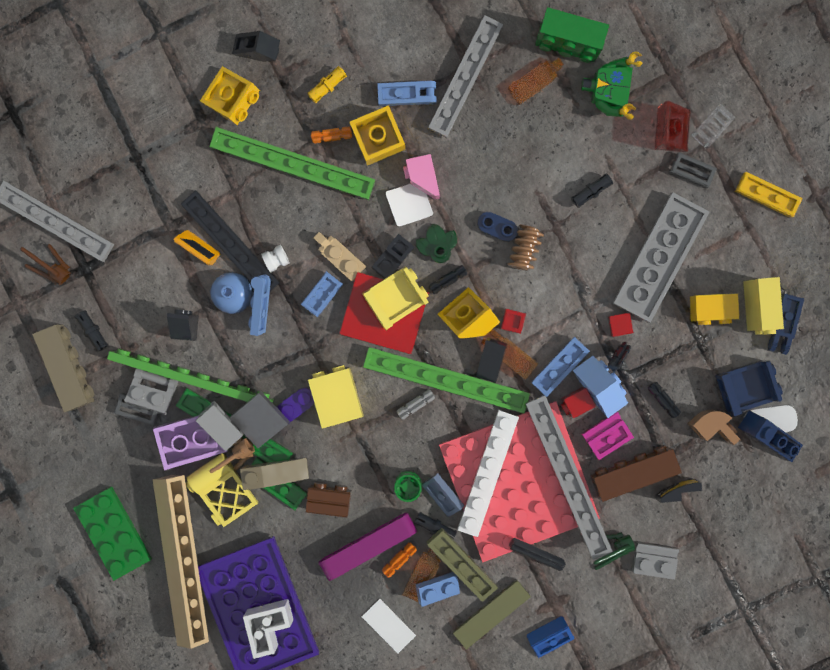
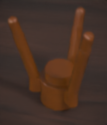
M48 244L47 247L60 265L55 263L50 267L24 247L20 248L22 252L48 270V272L45 273L28 264L24 265L25 268L50 280L55 285L57 283L62 285L70 277L71 273L68 271L70 266L62 260L51 244Z

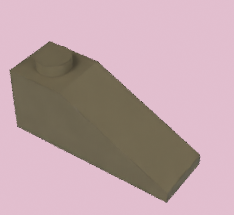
M307 457L246 465L240 469L243 490L265 488L309 479Z

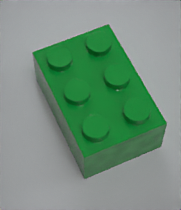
M547 7L541 21L535 46H539V49L549 52L553 50L559 52L564 57H578L580 61L585 63L595 62L603 50L609 24Z

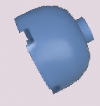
M234 272L224 273L217 277L210 290L211 300L214 305L222 312L229 314L244 311L250 305L251 298L254 295L253 287L248 279Z

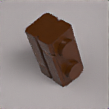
M314 482V485L309 486L306 513L348 517L352 490L347 489V486L335 485V488L326 487L327 484L323 482Z

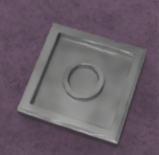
M262 391L257 393L229 418L257 448L261 447L290 422Z

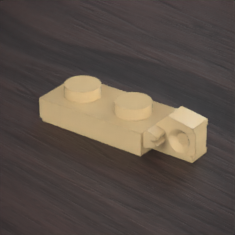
M320 232L314 237L322 245L318 249L322 252L321 254L352 282L355 280L357 272L361 273L366 268L336 238L334 239L330 236L326 239Z

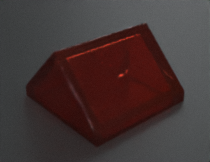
M665 101L657 109L655 150L688 152L689 109L670 101Z

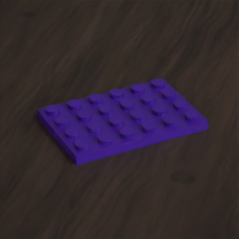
M274 536L198 565L201 586L234 670H281L319 655V649ZM288 599L293 616L291 626L275 631L278 647L274 654L253 659L243 619L247 609Z

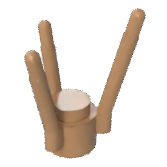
M241 437L232 445L234 446L232 449L233 455L210 469L209 472L214 473L236 458L241 459L234 466V470H238L249 458L253 457L255 449L251 441Z

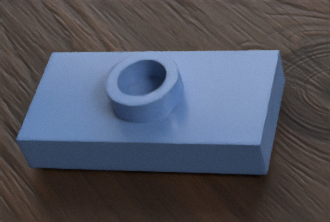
M326 271L301 305L316 317H319L343 284Z

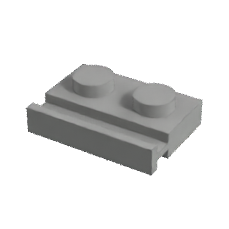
M636 542L632 572L634 574L675 580L679 549Z

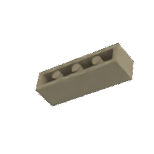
M54 325L32 334L63 411H72L95 402L93 399L94 391L85 379V369L78 362V352L74 346L72 347L70 342L71 335L69 330L64 325Z

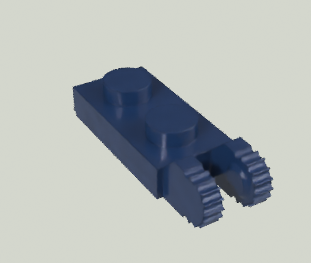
M782 293L784 329H777L776 334L771 335L768 350L775 351L779 337H785L782 341L780 352L786 355L790 350L792 339L795 338L804 298Z

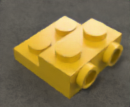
M222 66L200 102L238 125L240 121L242 122L247 118V110L251 104L257 102L260 90L252 82Z

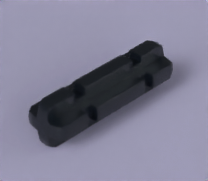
M460 265L454 272L451 271L439 278V281L431 283L429 285L431 292L437 294L442 288L445 289L458 281V278L461 279L466 276L467 271L465 267Z
M622 342L618 346L611 361L608 363V368L612 372H616L621 368L631 350V345H627V342Z
M651 383L648 386V390L651 394L655 395L654 398L663 409L667 410V414L671 418L679 416L681 410L674 405L668 394L661 390L662 387L659 383Z

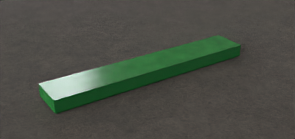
M186 388L176 407L194 417L200 415L212 402ZM224 410L229 417L232 415ZM269 439L259 448L253 444L255 449L253 454L267 463L290 460L293 455L292 451L272 439Z

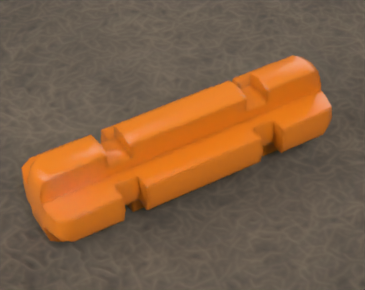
M349 126L342 127L340 130L339 128L322 130V132H319V130L311 132L313 143H321L323 140L324 142L341 140V138H352V130Z
M411 542L404 546V550L401 549L390 560V564L387 563L383 567L382 572L384 575L390 578L395 573V570H398L409 559V556L416 553L417 548Z

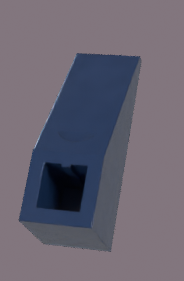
M750 410L738 426L747 435L790 462H793L803 444L768 419Z

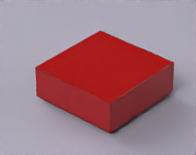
M505 309L500 329L521 334L526 313Z
M630 313L608 316L612 337L634 333Z

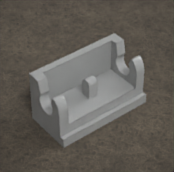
M215 401L196 419V422L225 451L243 436V432L229 419L230 417Z

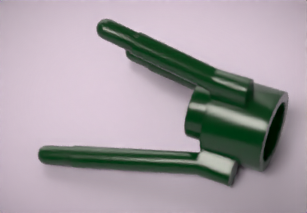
M622 532L606 535L607 540L616 539L613 542L615 551L595 560L593 564L597 566L594 569L598 570L619 557L634 551L635 545L629 534L623 536Z

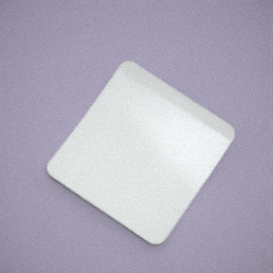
M411 184L386 192V197L397 226H403L433 215L427 194Z

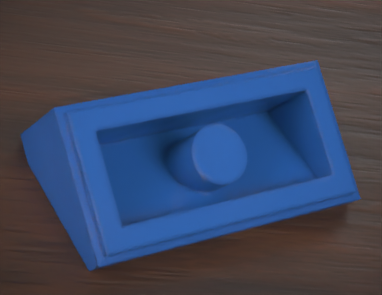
M563 616L527 634L528 641L538 658L575 639Z

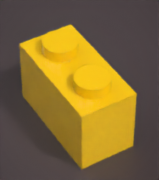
M738 294L690 296L691 321H698V325H711V320H719V324H731L732 319H739Z

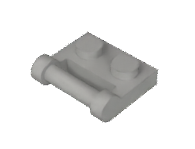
M136 368L134 378L124 401L127 404L166 415L178 381ZM142 379L168 386L165 392L141 385L140 383Z

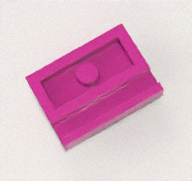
M618 412L609 418L606 417L582 433V436L598 460L634 438Z

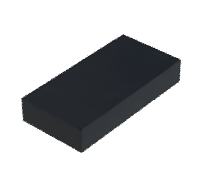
M487 337L476 377L493 383L497 382L507 343Z

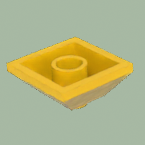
M469 287L437 314L459 338L485 336L500 323L492 310Z

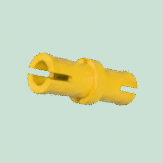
M337 66L329 75L320 79L321 82L307 92L308 96L316 104L328 92L331 93L334 87L347 77L346 73L340 66Z

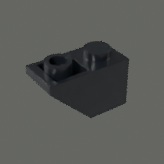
M175 309L174 314L167 313L170 338L197 341L199 316L192 315L193 311Z

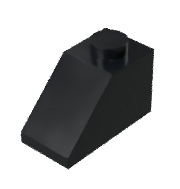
M262 31L236 34L232 54L262 62L276 61L279 54L280 40Z

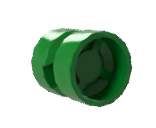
M410 470L401 472L395 480L394 492L396 496L404 502H412L420 496L422 485L419 475Z

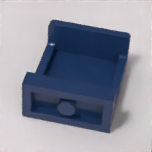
M761 360L715 375L728 415L737 416L742 414V411L770 402L782 401L781 395L783 391L775 378L776 369L769 360Z

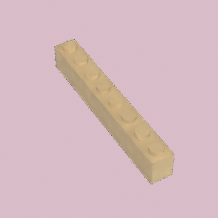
M169 475L153 479L176 642L177 646L192 649L209 642L185 476Z

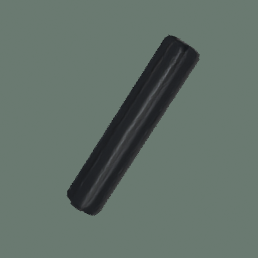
M512 538L509 543L512 551L558 571H562L566 565L564 559L517 538Z

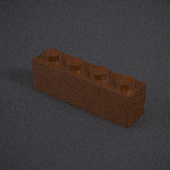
M665 445L654 448L652 453L646 454L644 452L635 455L633 460L618 461L614 463V467L596 469L595 473L590 476L598 498L604 502L681 474L682 471L674 449Z

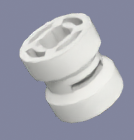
M281 245L276 246L274 251H266L261 254L270 272L277 270V267L280 265L286 266L290 264Z

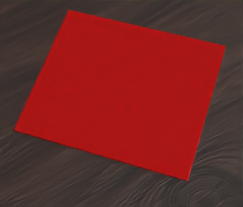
M357 272L340 334L412 354L425 305L420 306L385 330L362 295L363 292L384 279Z

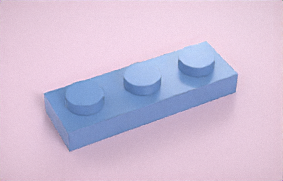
M573 337L531 383L547 397L590 351Z

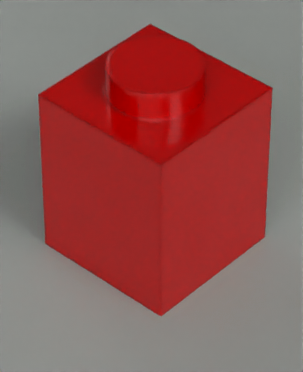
M581 387L561 398L563 404L560 406L566 416L570 415L572 418H576L596 407L585 387Z

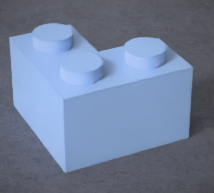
M592 356L575 368L573 372L582 386L587 388L598 408L609 418L628 404L625 398L627 393L620 385L621 381L614 372L612 374L608 372L609 368L604 361H598Z

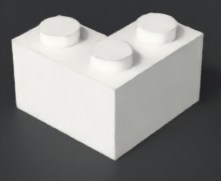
M288 599L247 609L243 619L253 659L274 654L278 647L275 631L291 626L293 616Z

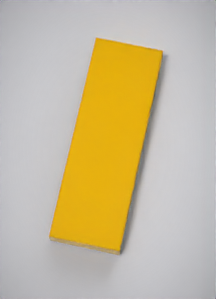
M748 172L743 173L735 192L789 218L794 217L802 201L801 197Z

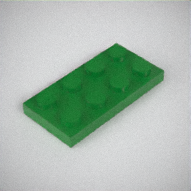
M113 487L73 508L113 581L152 560Z

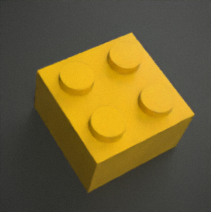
M389 105L350 121L352 131L367 166L405 150V143Z

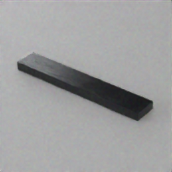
M195 190L181 203L183 208L250 282L254 277L266 274L270 277L271 281L270 292L280 284L198 191Z

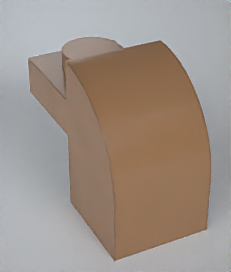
M705 410L698 413L687 423L701 439L706 441L717 432L727 443L735 445L740 440L736 435L737 430L728 423L732 417L724 412Z

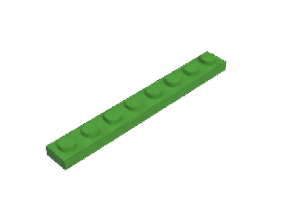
M218 127L215 128L209 146L212 149L366 200L370 199L375 179Z
M371 347L368 349L363 366L367 369L520 413H525V403L528 402L530 396L528 392Z
M118 348L117 351H109L108 360L246 402L256 395V393L249 391V387L243 385L233 387L229 385V381L223 379L213 381L209 379V375L198 373L197 375L190 374V370L178 366L177 369L169 367L170 363L159 360L157 363L149 361L150 357L144 355L131 356L128 350ZM263 392L264 395L273 403L274 399L269 398L270 394Z

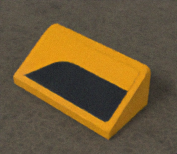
M189 230L182 232L173 239L174 242L207 265H213L220 256L219 251Z

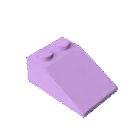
M198 416L153 427L164 470L225 453L227 450L225 451L196 422Z

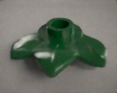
M431 224L426 233L427 238L416 239V246L422 255L431 256L432 260L437 263H444L449 260L451 250L457 244V235L454 230L445 233L439 225ZM442 249L444 250V253L442 255H438L437 251Z

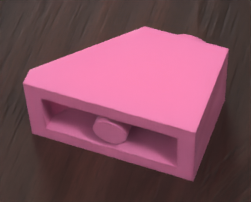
M431 154L406 159L407 166L403 167L405 179L409 178L411 185L435 200L440 199Z

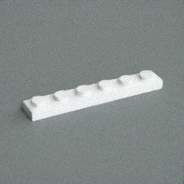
M498 410L458 526V531L478 537L519 419L518 416Z

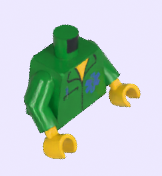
M632 52L629 57L615 59L602 65L596 71L594 79H582L581 90L592 92L591 102L606 116L622 117L624 115L629 120L633 119L634 116L628 113L629 110H636L632 104L628 103L633 67L630 66L631 64L635 67L642 65L641 61L634 62L636 57L642 56L639 52Z

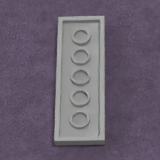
M672 192L612 304L651 323L710 212Z

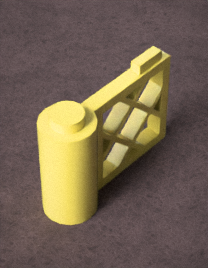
M221 453L187 476L186 486L192 493L196 492L200 495L212 511L211 518L217 526L222 524L225 527L257 505L258 501L250 490H243L242 480L234 470L231 462L214 473L209 472L210 469L228 458L225 454ZM230 477H233L237 482L236 490L224 488L225 481ZM212 490L220 491L219 502L211 501L206 494ZM224 492L236 494L234 504L222 502ZM238 494L247 496L251 502L246 506L237 505ZM221 506L233 508L232 515L226 520L220 513Z

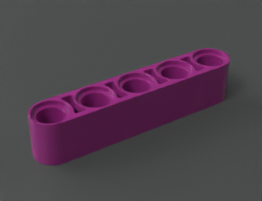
M407 512L327 555L318 563L328 581H331L411 537L417 532V529Z

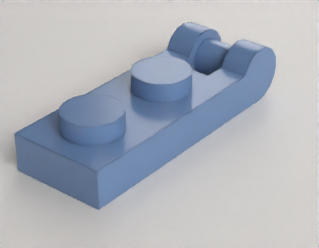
M435 81L377 83L379 106L433 105L437 103V97L434 96V90L436 89ZM420 90H426V96H420Z
M266 274L254 277L251 280L254 295L250 302L252 316L249 319L248 325L250 335L259 336L266 332L271 282L270 277Z

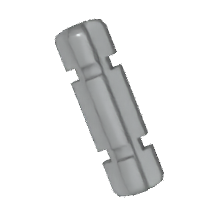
M425 391L422 393V396L419 395L407 403L405 407L403 406L398 409L397 414L404 420L410 413L413 414L425 406V403L434 400L435 396L432 391Z

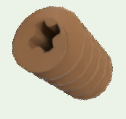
M520 224L519 226L523 230L517 231V235L521 238L515 239V243L519 246H514L512 251L516 254L510 255V259L514 262L507 265L527 271L528 269H534L530 261H536L537 259L532 256V253H539V250L534 246L542 244L537 240V237H544V234L534 227Z

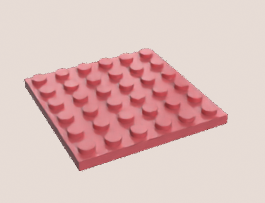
M557 402L549 403L598 519H600ZM528 411L516 415L519 419L478 537L473 536L482 562L512 552L509 547L512 538H517L531 545L578 527ZM493 424L439 444L458 498L464 504L463 511Z

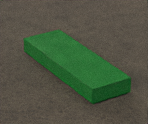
M256 457L251 465L265 462ZM294 482L264 488L293 510L298 508L308 493Z

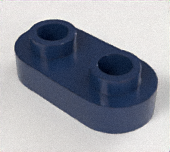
M492 212L481 214L477 221V226L481 232L501 241L509 242L517 236L518 228L513 221ZM485 219H490L492 225L486 226L484 223ZM505 227H509L511 229L510 234L504 233Z

